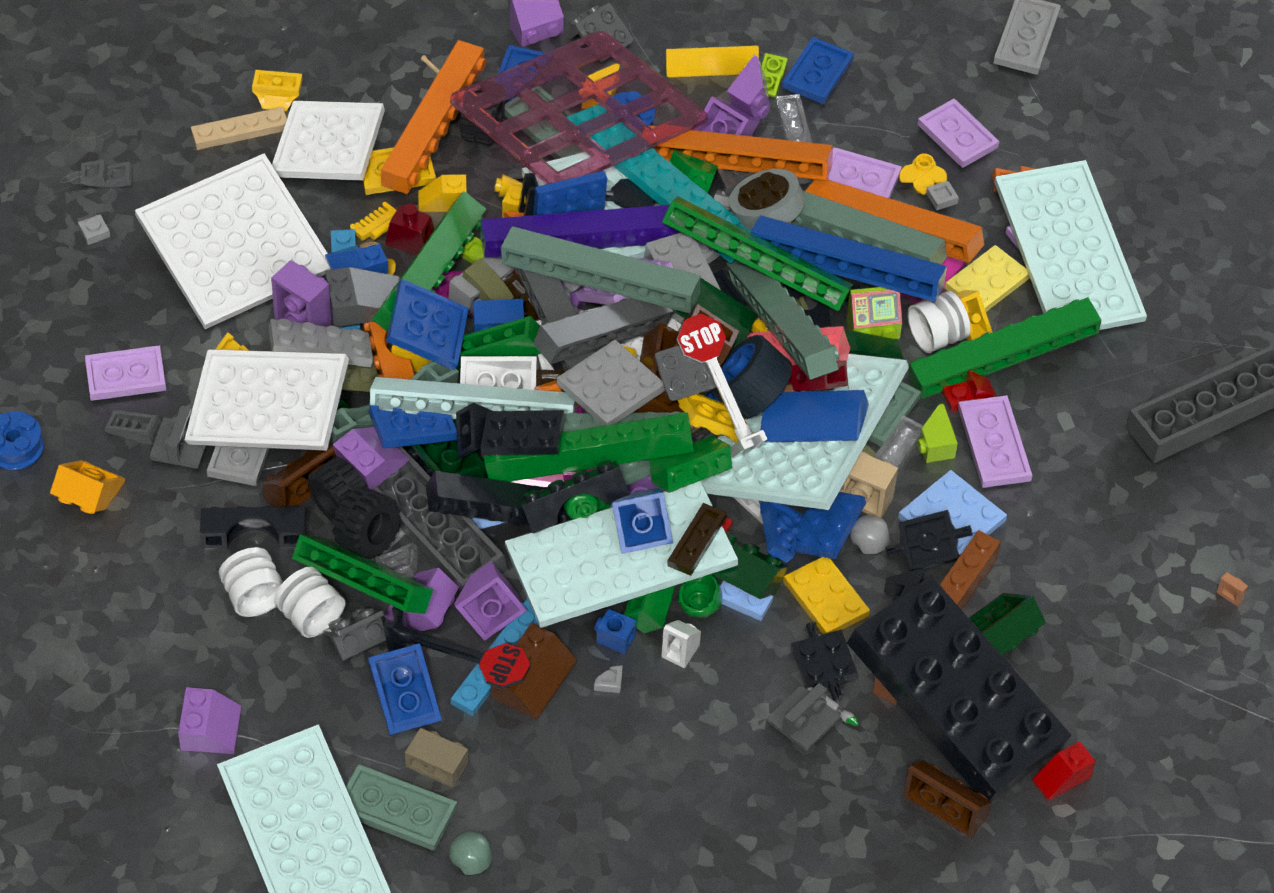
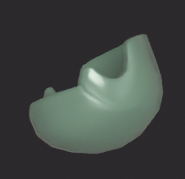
M465 831L456 836L449 846V858L452 864L458 866L465 875L480 874L489 867L493 860L488 840L478 832Z

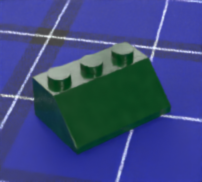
M701 278L700 294L694 307L699 304L739 331L731 348L732 350L747 338L757 313ZM672 309L671 318L682 324L689 313Z
M457 440L410 445L433 473L440 471L480 478L485 477V463L475 451L462 459L457 457Z
M725 531L738 558V565L712 573V575L758 599L775 595L788 566L782 564V560L759 552L760 548L749 542L743 544L736 540V535Z
M1002 593L969 617L1001 655L1016 649L1020 645L1019 642L1026 637L1035 635L1038 632V628L1046 623L1034 596Z

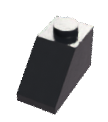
M473 402L456 412L458 458L462 459L481 447L487 411L492 410Z

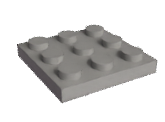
M613 340L557 377V385L602 426L618 423L665 391L663 382L616 340Z

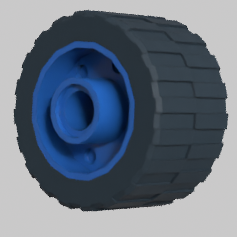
M762 335L750 336L740 342L728 353L721 365V370L743 419H750L766 410L782 393L792 375L791 361ZM718 388L711 391L724 404Z

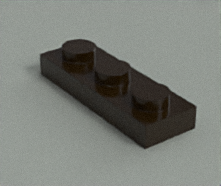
M703 503L668 558L667 566L691 576L725 522L727 512Z

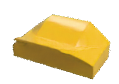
M255 70L252 92L258 97L262 109L270 110L283 107L284 111H287L293 100L300 94L303 81L302 74Z

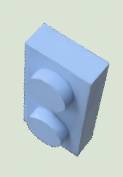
M723 581L720 586L723 595V605L762 621L773 602V596L758 599L726 581Z

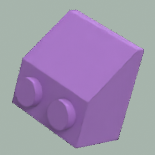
M510 0V29L521 47L563 33L564 17L559 0Z
M754 55L729 87L727 93L731 104L760 121L768 115L771 106L766 77L759 58Z
M711 96L694 130L752 136L760 121L725 99Z
M374 427L352 429L333 444L336 457L345 460L353 466L361 475L367 487L372 490L409 461V458L398 447L382 448Z
M492 561L470 575L454 603L458 611L484 641L527 611L520 594Z
M439 567L407 575L406 577L434 589L426 614L405 612L407 626L418 631L439 627L444 620L443 616L446 610L454 602V596L459 587ZM389 605L384 617L394 621L393 606Z
M186 687L178 731L180 749L183 751L235 754L241 705L213 689Z

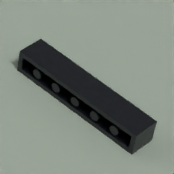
M435 471L426 484L428 510L431 512L530 526L519 499L523 498V495L528 491L535 489L541 491L547 487ZM561 506L558 512L556 525L573 520L567 515L563 506Z

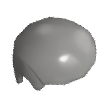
M867 514L859 517L850 532L853 545H858L864 554H877L885 550V547L890 543L888 526L878 516Z

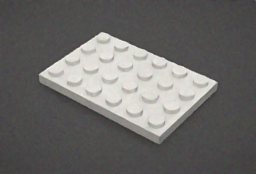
M208 350L184 440L188 445L327 450L349 358L346 354Z

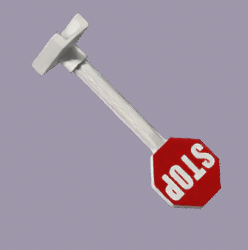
M698 314L683 321L677 341L684 356L707 364L735 427L734 432L738 442L731 447V453L733 457H737L748 448L756 449L767 440V437L763 430L752 433L749 425L745 424L717 361V357L720 355L726 339L720 322L703 314Z

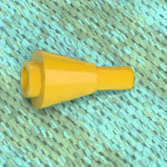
M502 174L501 178H496L494 192H498V197H505L510 185L522 187L523 183Z

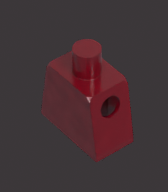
M414 204L399 206L389 223L385 245L417 255L434 231L431 216L417 211V207Z
M837 361L839 370L811 380L797 364L792 365V375L787 385H792L794 391L827 390L848 386L847 361Z

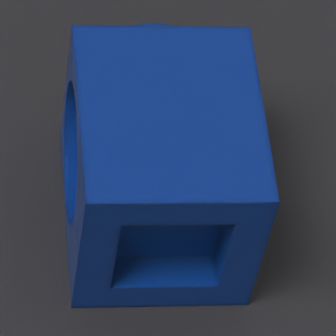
M608 609L604 617L600 616L595 624L594 631L597 632L596 643L626 654L636 636L637 620Z

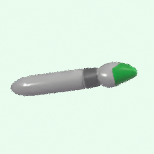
M809 687L807 690L811 691L814 687ZM826 695L825 701H827V705L840 714L843 722L854 726L859 725L858 719L852 712L846 711Z

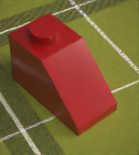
M1079 741L1057 753L1032 779V782L1045 799L1049 801L1090 779L1096 761Z

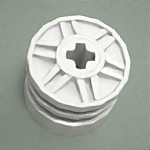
M952 291L941 293L936 302L923 300L908 308L907 315L911 333L919 347L926 353L931 354L945 348L947 343L955 344L957 341L967 339L970 335V321L967 311L959 297Z
M255 547L238 551L228 557L219 569V578L224 584L225 590L229 593V599L235 612L240 616H259L276 607L274 603L275 594L283 581L280 574L276 571V566L272 562L270 554L265 549Z
M305 567L289 576L279 587L274 599L275 606L283 612L286 618L291 620L292 625L306 638L322 634L323 630L329 628L328 623L340 618L345 607V600L341 594L329 585L327 579L314 567Z

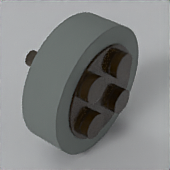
M768 169L750 175L733 189L729 197V205L733 215L740 220L744 227L750 230L760 215L790 223L799 215L805 203L797 177L792 172L784 169Z

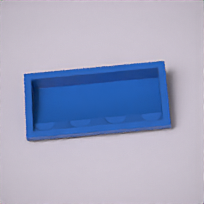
M864 390L782 392L763 411L760 431L763 430L767 437L765 442L770 443L858 440L869 403Z

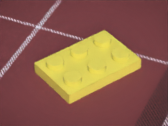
M994 245L948 280L945 284V289L955 294L963 290L979 291L985 311L987 312L1030 279L1025 267Z

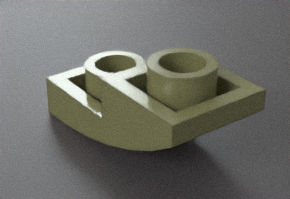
M481 258L464 271L462 277L480 291L479 298L481 300H506L514 298L502 279Z

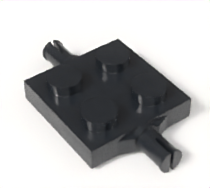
M944 510L898 522L901 533L900 543L886 546L885 549L888 557L903 553L907 560L909 571L925 570L956 562L960 557L958 539L973 536L971 525L955 529L950 512Z
M809 622L806 624V628L810 637L791 643V649L804 685L807 689L815 687L820 683L830 690L832 700L837 701V697L838 700H841L843 694L839 685L845 681L858 678V672L842 630H837L827 634H820L816 622H812V626Z

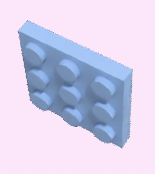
M952 470L948 471L902 509L898 516L901 521H906L948 510L955 529L971 525L973 536L958 539L959 555L962 554L978 530L990 535L1007 519L1006 513Z

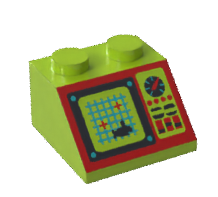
M882 287L850 290L846 318L848 330L891 339H900L902 328L900 292Z

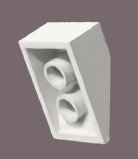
M537 356L461 357L460 384L534 390L536 387V370H539Z

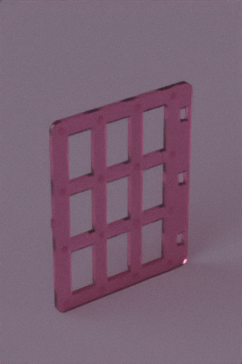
M602 31L592 33L452 93L450 98L452 106L545 184L603 171L705 124L708 117L702 108L612 36ZM585 44L588 46V47L585 48V49H582V48L580 47V46L585 45ZM609 55L625 67L596 81L591 80L579 70V68ZM534 66L536 70L530 72L528 69ZM562 75L579 87L548 102L532 90V88ZM637 78L654 90L624 105L607 93ZM479 89L482 90V93H480V94H475V93H474L475 91H477V90H479ZM516 95L532 108L500 123L484 111V109ZM590 99H594L608 111L577 126L560 113ZM665 102L670 103L683 114L653 129L636 116ZM544 119L561 132L530 147L513 135V133ZM620 122L637 134V136L606 150L589 137ZM574 143L591 156L560 171H556L542 159Z

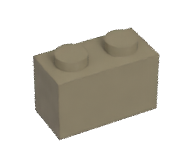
M422 728L419 729L405 751L406 767L452 788L468 764V749L464 745L456 741L451 742L442 738L437 732L427 731Z

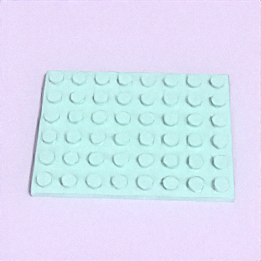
M849 354L847 360L848 386L827 390H800V392L864 390L869 407L858 440L763 442L756 449L748 448L737 457H733L731 453L732 469L701 480L706 493L829 510L909 368L907 360ZM763 411L757 416L745 419L753 433L761 429ZM722 434L718 436V439L729 444L730 448L736 443L728 436Z

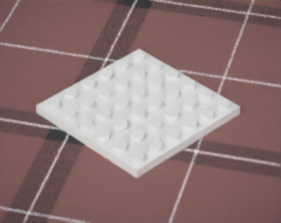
M265 153L135 210V216L204 329L273 299L271 277L290 260L298 265L305 266L309 272L317 277L325 275L326 270H331L325 259V254L328 253Z

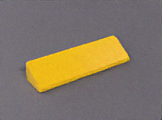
M759 46L666 49V76L739 75L754 55L759 58Z

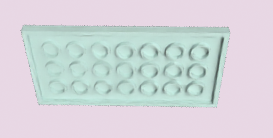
M1086 160L995 177L996 189L1043 314L1051 308H1060L1068 305L1073 300L1089 297L1102 320L1100 330L1146 321L1145 309Z
M701 481L670 493L667 491L663 492L673 541L671 544L621 554L613 508L591 514L587 518L580 517L534 534L529 533L505 541V548L539 627L542 628L737 566L738 558L722 526L691 576L667 566L668 558L701 505L705 503L712 506Z
M319 724L217 764L269 893H391Z

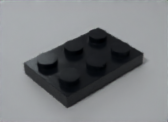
M564 410L487 411L480 447L481 454H559L565 421Z

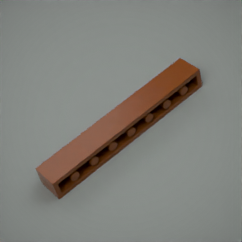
M980 530L974 535L940 584L961 610L998 559L1001 541ZM875 677L873 693L896 705L898 702Z

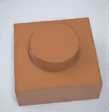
M1226 572L1220 579L1216 593L1234 605L1239 606L1245 598L1248 585L1243 583L1238 577H1234Z

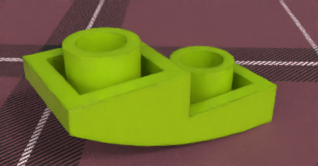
M765 53L762 69L766 77L768 94L770 97L776 98L786 70L788 58Z

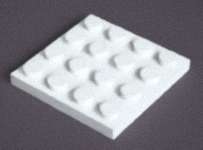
M293 101L272 163L278 176L282 178L363 180L384 115L385 108L383 103Z

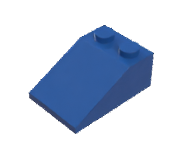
M420 643L368 658V667L390 735L442 721Z

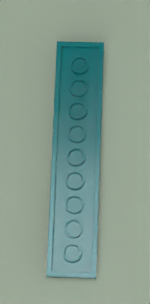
M597 104L565 118L564 125L658 204L670 205L672 200L679 196L751 233V230L744 227L736 216L673 166L671 162L662 157L654 148L645 143L638 135L628 129L621 121L617 120L604 107ZM714 249L729 263L736 261V259Z

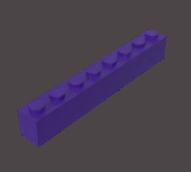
M670 205L481 219L480 238L484 258L501 256V246L512 226L598 249L646 245L648 242L678 234L679 231L662 223Z

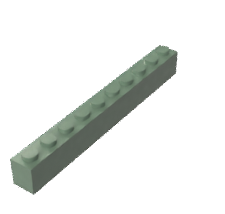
M738 260L726 263L732 285L751 309L757 313L756 315L810 380L839 370L836 361L839 359V353L836 346L830 344L827 335H822L819 326L813 324L810 315H805L803 307L797 305L793 296H789L786 287H781L780 281Z

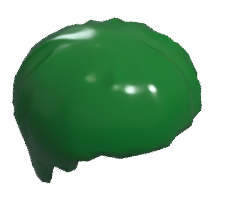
M711 574L684 582L679 588V606H681L682 611L691 617L707 618L716 613L722 604V590L716 578Z

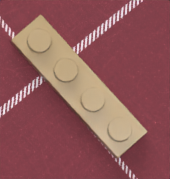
M283 107L192 126L191 134L196 149L200 150L282 132L287 118Z

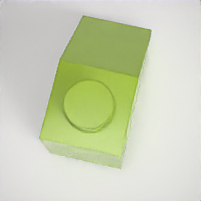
M944 404L937 406L922 427L920 439H917L918 452L923 454L926 463L953 459L956 456L958 443Z

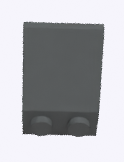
M351 267L326 270L325 280L329 284L333 325L340 327L374 322L372 320L373 316L399 281V276Z

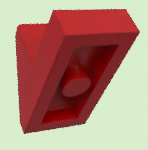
M971 370L967 372L966 382L946 386L942 389V395L951 412L958 411V404L961 401L997 397L989 379Z

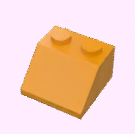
M78 460L58 466L50 494L57 496L58 501L62 503H74L81 506V511L95 514V512L106 510L123 486L126 478L86 461Z

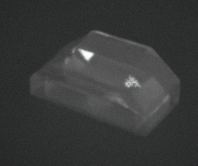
M410 543L374 558L373 562L413 579L417 571L418 546Z

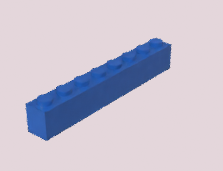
M761 215L751 229L752 234L835 275L936 302L944 287L947 266Z

